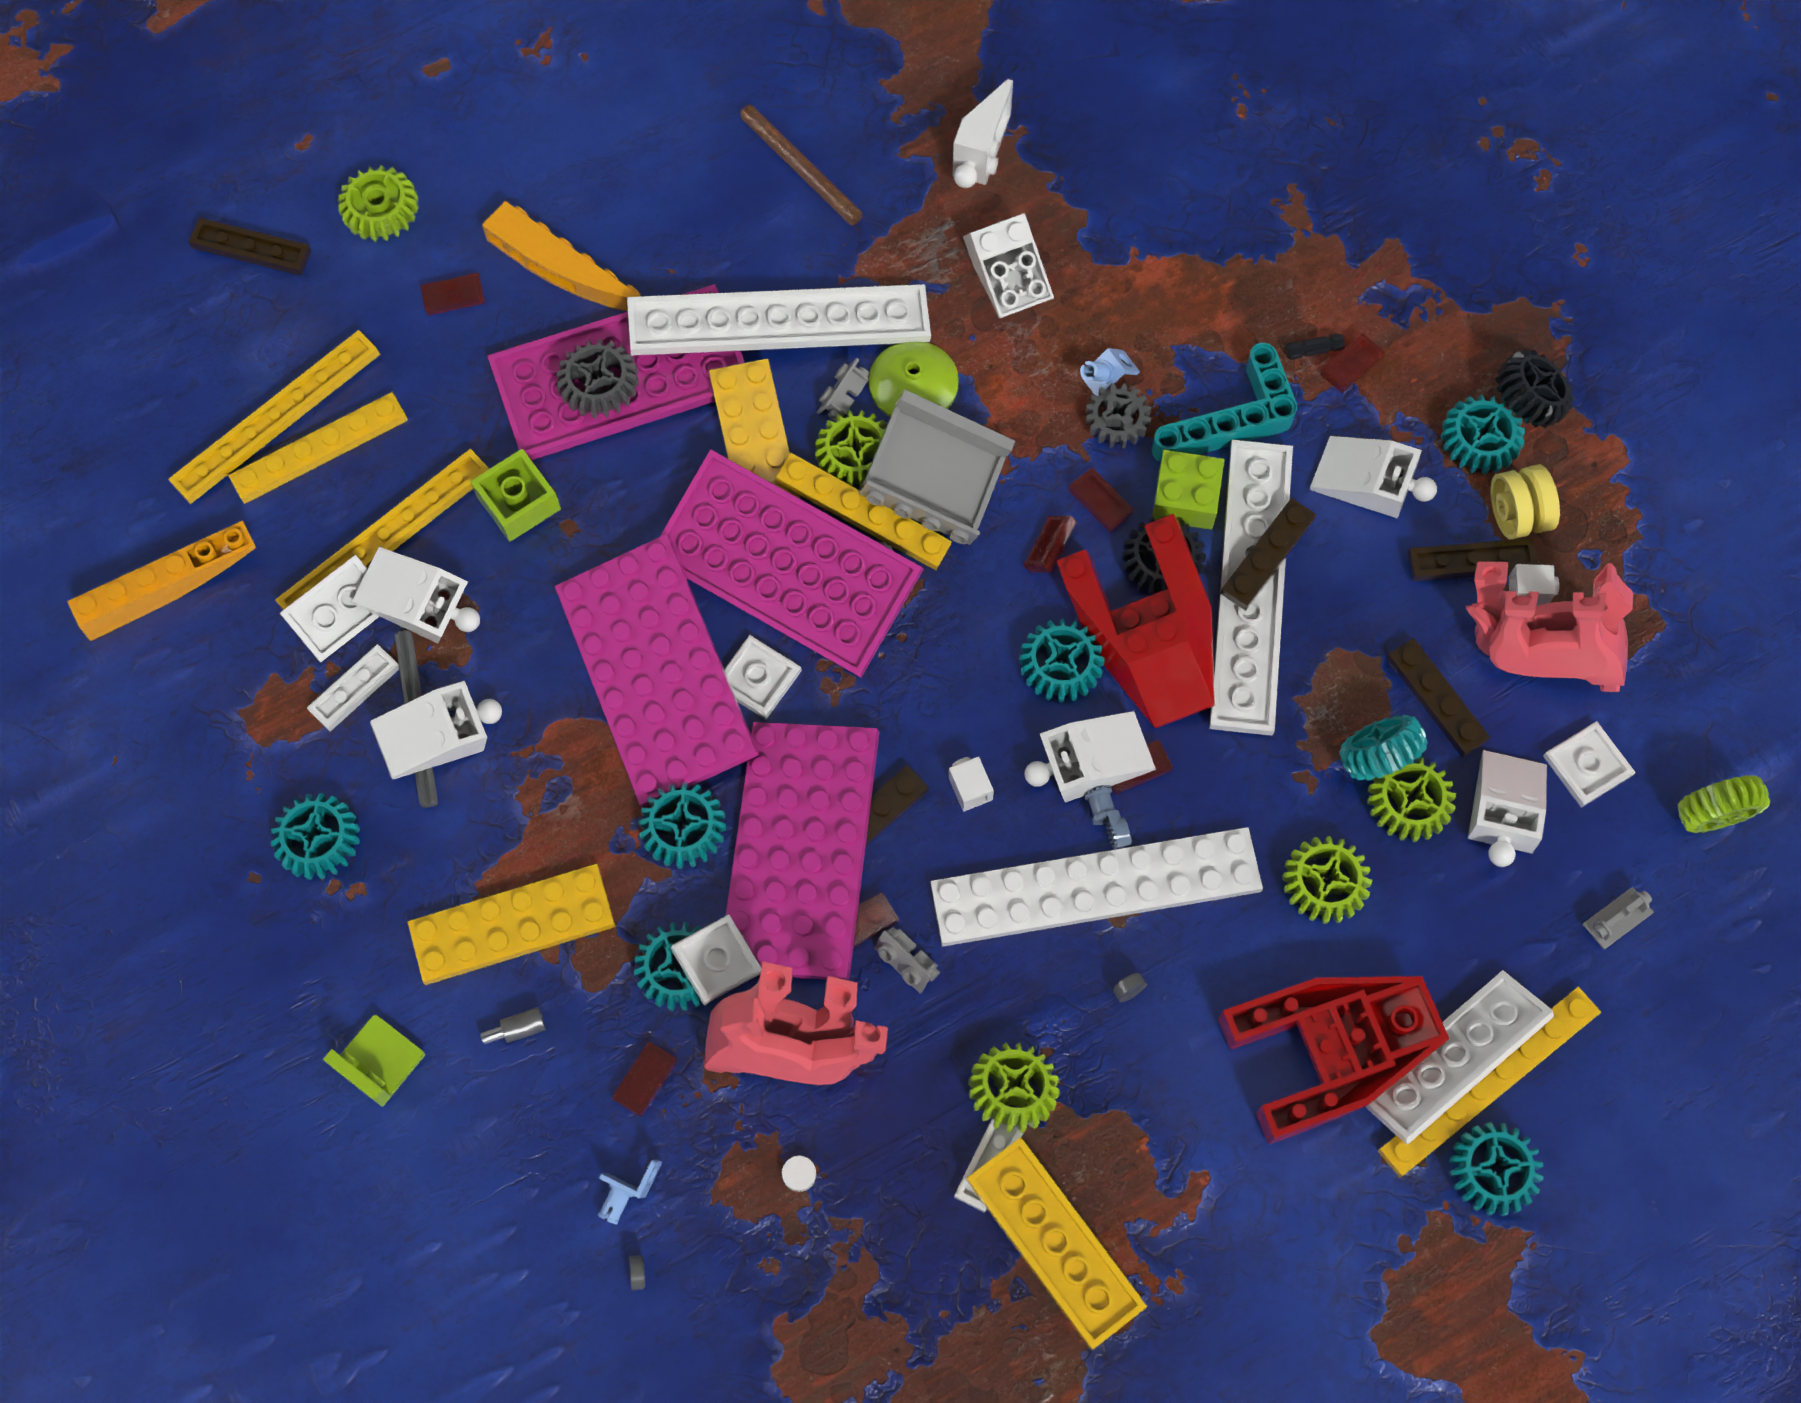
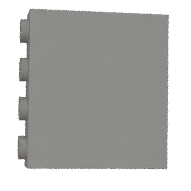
M904 390L895 404L859 494L866 497V500L871 504L877 506L884 505L894 510V513L902 518H912L921 522L923 527L928 530L943 532L957 543L971 545L980 534L978 528L1004 461L1012 451L1015 441L912 392Z

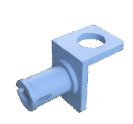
M1107 348L1094 362L1086 361L1085 364L1087 366L1082 365L1080 369L1081 377L1097 396L1099 388L1103 387L1107 391L1111 384L1115 383L1123 374L1137 375L1140 372L1124 350Z
M656 1159L650 1162L638 1188L609 1173H601L599 1179L609 1183L611 1190L598 1216L602 1219L607 1218L608 1222L617 1225L629 1197H646L662 1161Z

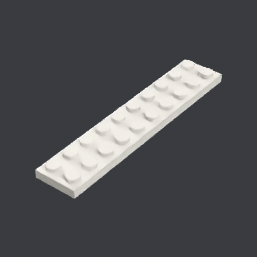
M925 284L627 297L631 356L930 342L931 339Z
M1232 440L1230 446L1220 592L1290 500L1293 446ZM1286 559L1246 611L1219 592L1214 658L1215 706L1211 707L1209 729L1273 736L1275 732Z
M1249 827L930 882L942 947L1259 893L1263 889Z

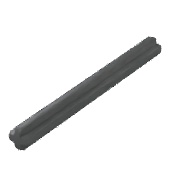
M409 630L395 633L405 704L422 696L414 640ZM433 767L416 772L415 778L419 804L422 808L436 806L438 799Z

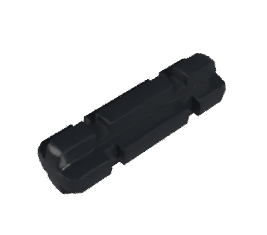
M1334 334L1329 335L1328 338L1324 336L1303 340L1301 343H1288L1286 345L1287 358L1294 360L1302 358V355L1310 357L1329 353L1330 350L1333 352L1345 349L1344 336Z

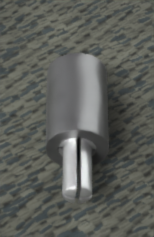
M536 1007L501 1019V1027L481 1033V1040L484 1044L505 1037L506 1042L510 1043L545 1031L546 1026L540 1008Z

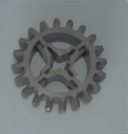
M601 339L598 340L597 345H592L591 341L587 340L586 347L582 348L576 344L575 353L566 352L567 360H560V370L556 373L557 388L561 393L563 402L565 404L568 403L573 412L579 409L580 415L583 417L588 412H591L594 419L597 418L598 413H603L608 418L610 410H614L618 414L620 413V404L629 407V397H635V387H638L639 379L637 376L638 369L634 364L633 357L630 354H626L623 346L616 348L613 341L605 346ZM611 365L621 372L620 378L615 377L614 373L610 372ZM575 379L580 380L585 385L584 392L574 386Z

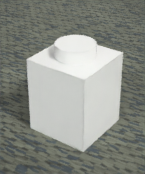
M1516 564L1509 575V591H1516V596H1529V591L1539 592L1536 606L1550 603L1559 592V578L1554 576V565Z
M965 757L952 764L953 767L949 768V780L963 812L993 800L994 790L979 757L973 759Z

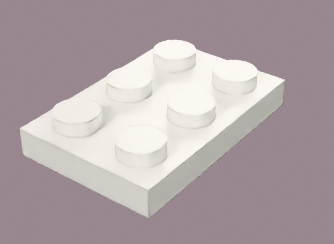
M356 555L279 613L319 662L325 660L380 617L351 603L367 572V568Z

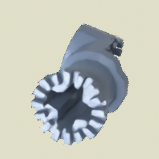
M1101 785L1100 789L1097 786L1096 790L1091 788V790H1088L1083 795L1085 800H1088L1094 815L1092 818L1093 825L1106 824L1107 834H1109L1108 838L1112 839L1110 844H1113L1111 845L1113 849L1131 845L1132 841L1128 824L1125 818L1120 816L1119 810L1114 808L1110 795L1112 792L1111 786Z

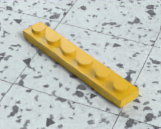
M391 392L228 476L241 500L246 504L408 421L395 395Z
M790 453L776 476V483L879 540L887 542V544L934 570L938 569L952 544V541L934 531L926 529L916 521L896 515L894 510L884 505L877 506L871 504L866 500V497L859 494L860 491L792 453Z

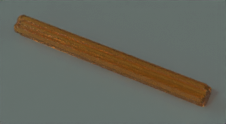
M749 104L741 110V118L850 225L854 226L862 219V212L753 105Z

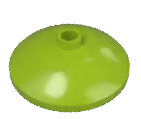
M897 343L885 349L874 361L869 374V390L876 406L889 417H891L895 404L904 390L948 409L957 395L958 372L949 355L931 343ZM912 369L919 371L917 374L909 373Z

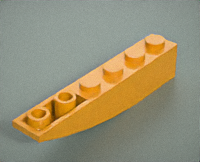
M504 201L482 224L488 242L530 272L561 289L587 300L627 312V297H641L640 293L629 284L626 286L618 281V278L612 271L601 269L586 253L580 254L574 250L569 241L563 237L557 238L545 224L540 221L536 223L530 219L528 214L519 206L513 207Z
M242 520L67 602L79 628L92 641L179 599L235 564L256 549V546Z

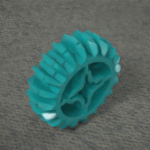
M1483 394L1477 397L1476 401L1469 396L1464 403L1461 401L1457 402L1454 409L1451 408L1448 411L1446 420L1443 421L1441 426L1443 430L1441 441L1445 442L1443 446L1444 451L1452 452L1450 461L1460 460V469L1465 467V465L1470 466L1471 474L1477 468L1481 470L1483 476L1490 469L1496 474L1502 467H1509L1512 460L1514 461L1518 458L1519 451L1524 446L1523 437L1525 429L1520 427L1522 418H1515L1513 409L1507 410L1505 408L1507 405L1506 401L1501 402V404L1496 403L1495 396L1486 401ZM1488 429L1485 436L1483 435L1480 440H1477L1480 434H1483Z
M1063 618L1060 620L1059 626H1055L1051 620L1048 621L1047 630L1038 625L1035 631L1036 634L1029 633L1027 635L1028 643L1022 644L1021 652L1024 654L1019 657V663L1024 665L1021 668V675L1028 676L1026 679L1027 686L1036 685V695L1046 691V699L1048 701L1052 699L1053 695H1058L1060 703L1064 702L1065 695H1068L1074 702L1077 699V692L1085 697L1088 694V687L1094 689L1097 686L1096 678L1102 677L1103 670L1100 667L1104 666L1105 662L1104 657L1099 656L1102 651V645H1093L1095 635L1086 636L1088 632L1087 626L1079 631L1077 630L1078 623L1076 620L1069 627L1065 626L1066 622ZM1060 642H1067L1070 645H1063ZM1045 647L1048 659L1045 661L1044 666L1040 668L1036 656ZM1084 654L1087 667L1079 675L1075 662L1079 660L1080 655ZM1061 658L1063 660L1064 658L1068 661L1067 663L1062 664V661L1061 663H1058L1056 659ZM1059 676L1065 680H1057L1052 677Z
M1395 715L1392 718L1385 717L1383 720L1375 721L1373 724L1355 731L1353 736L1346 739V742L1341 745V750L1339 751L1341 762L1351 778H1357V780H1372L1375 777L1382 778L1387 774L1392 775L1393 772L1403 770L1404 766L1412 764L1414 759L1420 758L1422 752L1427 748L1426 733L1423 726L1413 716Z
M686 782L682 783L681 790H676V786L671 783L669 785L671 792L666 794L663 789L659 788L657 792L660 798L657 800L654 797H649L648 803L652 808H642V815L646 818L639 820L638 824L640 828L645 830L639 833L641 840L647 841L644 845L646 851H654L653 858L656 861L664 857V864L669 867L676 860L677 868L682 869L684 861L688 860L690 866L694 868L696 866L695 858L700 857L701 861H708L705 852L709 851L716 854L718 850L714 843H723L724 837L719 832L726 831V823L721 821L725 818L724 810H718L721 806L718 799L711 800V791L707 790L701 794V787L698 784L689 791ZM689 804L703 810L709 820H701L700 816L691 815ZM677 805L674 813L663 815L668 809ZM683 815H685L688 826L685 825L686 829L682 830L681 836L677 824L680 826L679 822L683 821ZM657 831H664L665 834L675 836L676 847L663 842L658 837ZM703 835L699 841L688 846V842L692 837Z
M319 793L316 800H314L311 794H306L304 803H301L298 798H294L293 803L295 807L292 809L283 806L286 816L275 817V821L280 827L271 829V834L276 837V839L271 841V846L277 850L274 856L278 861H282L281 866L285 870L292 869V874L296 877L304 873L306 879L312 880L315 872L320 879H325L326 870H330L333 875H337L338 869L335 866L339 863L344 867H348L345 857L346 855L356 856V851L351 846L360 844V839L354 835L360 831V827L357 823H353L356 820V816L353 812H348L349 807L346 803L342 802L339 804V800L335 796H331L327 800L323 793ZM326 815L338 820L339 832H333L332 829L327 828ZM308 819L305 824L300 825L304 820ZM292 840L304 844L305 858L294 854ZM332 847L327 853L322 855L325 849Z
M675 922L670 923L671 931L666 933L664 928L659 926L657 928L659 937L655 938L650 933L646 936L650 946L645 944L639 945V950L645 956H635V963L641 967L634 970V975L642 978L637 985L639 989H647L644 995L648 1000L657 996L655 999L657 1007H661L666 1000H668L667 1007L669 1011H674L676 1002H680L682 1011L688 1009L687 1001L692 1000L695 1007L700 1006L698 994L685 972L686 978H683L681 973L676 971L675 962L672 957L674 954L671 950L673 944L701 930L700 926H696L691 933L690 925L687 922L683 923L681 930L677 929ZM665 949L667 953L665 962L658 966L657 971L652 973L657 955ZM673 980L679 982L684 989L670 990L658 983L661 981L666 983Z
M1487 1122L1484 1125V1131L1480 1126L1476 1125L1471 1129L1472 1135L1467 1132L1462 1134L1461 1139L1464 1144L1456 1143L1453 1146V1149L1459 1155H1453L1449 1159L1450 1163L1458 1166V1168L1449 1172L1451 1177L1460 1178V1181L1454 1185V1189L1460 1190L1464 1187L1467 1191L1462 1196V1200L1466 1202L1473 1197L1475 1199L1473 1209L1476 1211L1485 1204L1487 1215H1493L1496 1207L1501 1216L1508 1215L1509 1208L1514 1213L1521 1211V1203L1525 1206L1532 1203L1530 1195H1537L1540 1192V1189L1534 1183L1541 1182L1544 1178L1543 1175L1535 1172V1170L1543 1167L1542 1161L1533 1160V1156L1539 1153V1149L1533 1148L1529 1150L1526 1147L1531 1141L1530 1137L1526 1136L1519 1140L1517 1138L1519 1128H1514L1507 1134L1506 1123L1499 1124L1497 1129H1495L1492 1122ZM1486 1143L1487 1150L1484 1152V1162L1471 1166L1474 1150L1478 1145ZM1502 1146L1509 1149L1517 1160L1508 1158L1504 1154ZM1496 1162V1166L1500 1165L1501 1169H1508L1496 1175V1172L1493 1173L1491 1169L1486 1168ZM1516 1172H1521L1518 1188L1513 1194L1507 1195L1506 1187L1509 1186V1176ZM1475 1178L1485 1180L1489 1184L1490 1191L1494 1192V1194L1484 1190Z

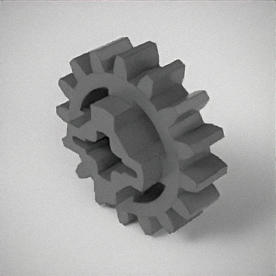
M1112 383L1110 391H1106L1101 387L1099 388L1098 396L1091 395L1090 404L1086 406L1085 414L1087 416L1085 425L1091 426L1089 432L1091 436L1099 434L1098 443L1101 444L1106 439L1109 440L1110 448H1113L1115 442H1119L1120 446L1125 448L1126 441L1129 440L1135 445L1138 436L1144 437L1146 435V427L1150 426L1151 417H1149L1151 406H1145L1146 396L1137 397V388L1129 392L1127 391V384H1123L1121 389H1116L1115 384ZM1101 407H1103L1104 409L1102 416L1099 417L1098 411ZM1137 414V416H1138V421H1137L1136 424L1134 425V424H1133L1134 415Z

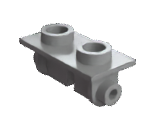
M858 358L849 365L844 363L834 377L838 381L833 388L828 386L821 395L819 401L822 402V405L817 413L820 414L826 409L829 411L828 416L836 421L837 414H840L843 418L846 416V413L855 401L846 394L847 391L857 397L869 381V372L863 367H859V369L855 367L859 361Z
M1631 887L1582 925L1602 949L1605 950L1654 913L1649 907L1652 898L1646 891L1640 893Z
M892 927L887 932L883 931L874 949L879 953L883 961L889 963L902 975V978L908 985L913 986L921 994L929 980L932 982L940 974V971L937 969L938 965L922 950L915 956H912L910 952L917 945L901 929L896 930Z

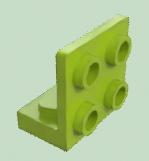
M373 1015L340 1055L331 1049L323 1060L383 1107L424 1058L425 1053L378 1015Z

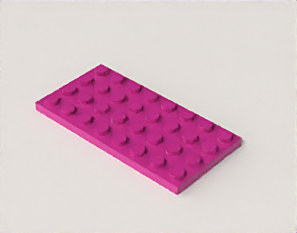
M714 284L682 295L718 293V290ZM628 312L488 355L518 449H523L531 460L715 402L709 370L745 363L741 351L633 355L634 364L638 369L639 384L638 387H635V397H629V407L620 404L621 410L619 414L614 410H610L608 418L603 413H598L597 418L594 419L591 412H588L583 417L580 415L579 409L573 412L569 404L563 402L561 393L557 388L558 381L556 377L557 371L560 370V360H567L565 356L567 351L575 353L576 344L583 348L586 347V342L589 340L592 345H597L599 339L603 340L605 346L613 341L616 348L623 346L626 354L631 355ZM611 365L610 372L614 373L615 377L620 378L621 372ZM575 379L574 386L584 392L585 385L580 380Z
M711 449L660 535L661 537L667 534L670 537L687 579L861 678L924 570L916 563Z
M667 534L555 586L641 807L649 806V797H654L657 800L660 798L657 792L659 788L663 789L667 794L671 792L669 789L671 783L676 786V790H681L683 782H686L688 787H691L759 755L674 546Z
M753 722L751 736L759 755L747 762L726 916L730 915L760 967H762V961L791 967L792 977L827 980V977L831 976L848 981L850 979L880 733L878 728Z

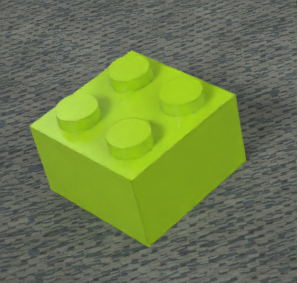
M520 449L470 481L476 497L509 542L561 510L556 493L523 449Z
M1163 450L1152 513L1154 519L1157 521L1163 516L1174 514L1178 518L1180 525L1189 523L1191 527L1212 530L1217 515L1225 459Z

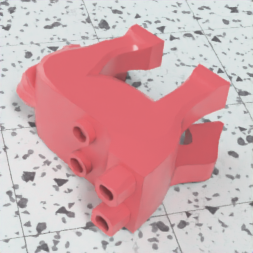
M1477 562L1474 578L1477 590V603L1466 606V610L1476 622L1475 637L1477 646L1484 654L1490 656V660L1496 668L1507 673L1524 676L1578 678L1587 680L1592 685H1600L1602 692L1620 691V686L1625 684L1628 660V637L1623 618L1633 609V591L1622 582L1612 563H1607L1594 578L1592 597H1584V592H1573V601L1545 603L1536 606L1539 592L1529 591V596H1516V591L1503 590L1507 582L1508 562Z
M762 961L760 979L753 988L722 999L711 1011L706 1037L704 1067L706 1070L718 1073L725 1071L730 1073L745 1072L805 1084H835L844 1080L852 1070H855L861 1064L873 1061L877 1054H883L886 1051L888 1027L879 1025L875 1027L872 1023L857 1020L854 1026L852 1011L856 1007L857 982L828 976L824 1007L815 1010L797 1001L784 998L791 992V967Z

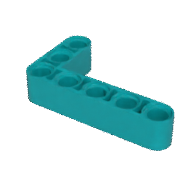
M1258 343L1251 348L1246 372L1257 401L1159 427L1155 432L1151 449L1153 457L1161 462L1163 450L1200 455L1230 447L1232 440L1252 441L1287 431L1292 426L1297 411V402L1275 348L1268 343ZM1256 360H1263L1266 364L1258 363ZM1266 385H1272V386L1276 387L1277 389H1276V390L1269 389V388L1266 387ZM1276 411H1283L1287 416H1281ZM1252 418L1257 420L1259 423H1250L1247 419ZM1225 426L1229 428L1230 431H1222L1218 427ZM1190 434H1197L1201 438L1194 439L1190 436ZM1161 442H1170L1173 446L1166 447Z

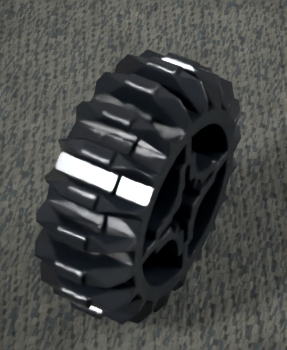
M1524 349L1521 352H1516L1514 355L1512 354L1497 371L1498 376L1495 380L1499 385L1496 389L1503 394L1501 400L1507 402L1509 405L1507 409H1513L1516 417H1522L1524 423L1531 422L1536 428L1539 426L1547 428L1555 423H1559L1569 413V410L1573 407L1572 402L1575 399L1571 394L1573 391L1572 386L1567 384L1569 378L1563 376L1561 373L1562 369H1558L1554 365V361H1548L1544 354L1539 356L1534 350L1529 352Z
M1153 516L1149 519V523L1156 521ZM1141 521L1138 524L1137 530L1132 529L1129 532V539L1124 541L1123 548L1125 550L1122 552L1121 559L1125 561L1123 565L1124 572H1131L1128 577L1129 581H1139L1137 584L1138 591L1146 586L1149 588L1148 594L1151 596L1154 594V591L1161 592L1168 589L1145 529L1144 525L1146 524ZM1188 523L1181 528L1198 573L1201 575L1204 570L1202 563L1206 560V555L1202 552L1204 544L1197 541L1199 537L1198 531L1188 533L1190 530ZM1140 557L1144 558V562L1149 563L1153 567V572L1143 564Z

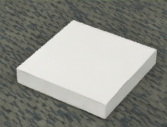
M749 635L724 671L737 702L766 720L802 669L801 666Z
M1597 721L1543 755L1581 808L1636 773Z
M730 915L719 919L671 946L673 954L703 1005L761 973L760 965Z

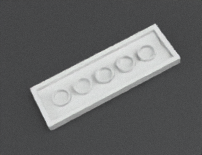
M1502 970L1443 1021L1450 1039L1365 1107L1408 1145L1553 1018V1010Z

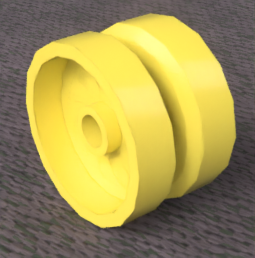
M1538 464L1521 468L1519 473L1512 470L1494 475L1491 482V503L1498 527L1509 540L1529 536L1531 531L1542 533L1556 529L1560 517L1559 498L1553 478L1546 467Z

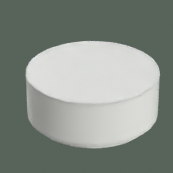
M795 1156L784 1164L782 1177L789 1189L803 1192L814 1184L816 1169L813 1162L807 1157Z

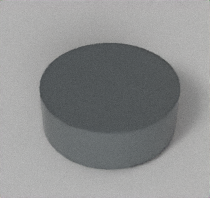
M1133 973L1117 983L1113 993L1119 1002H1125L1142 992L1147 983L1140 973Z
M642 1254L629 1255L631 1291L643 1290L645 1288L644 1258Z

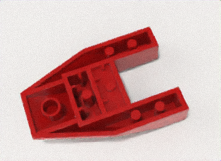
M1174 514L1144 525L1168 589L1116 610H1111L1093 558L1086 549L1057 560L1066 589L1082 627L1087 626L1088 632L1086 636L1095 635L1093 645H1102V651L1099 656L1104 657L1105 668L1155 729L1215 706L1212 607L1180 523Z
M1422 976L1314 978L1223 1010L1218 1018L1230 1050L1298 1026L1320 1079L1321 1085L1262 1105L1258 1109L1256 1115L1268 1145L1303 1133L1368 1106L1450 1039Z

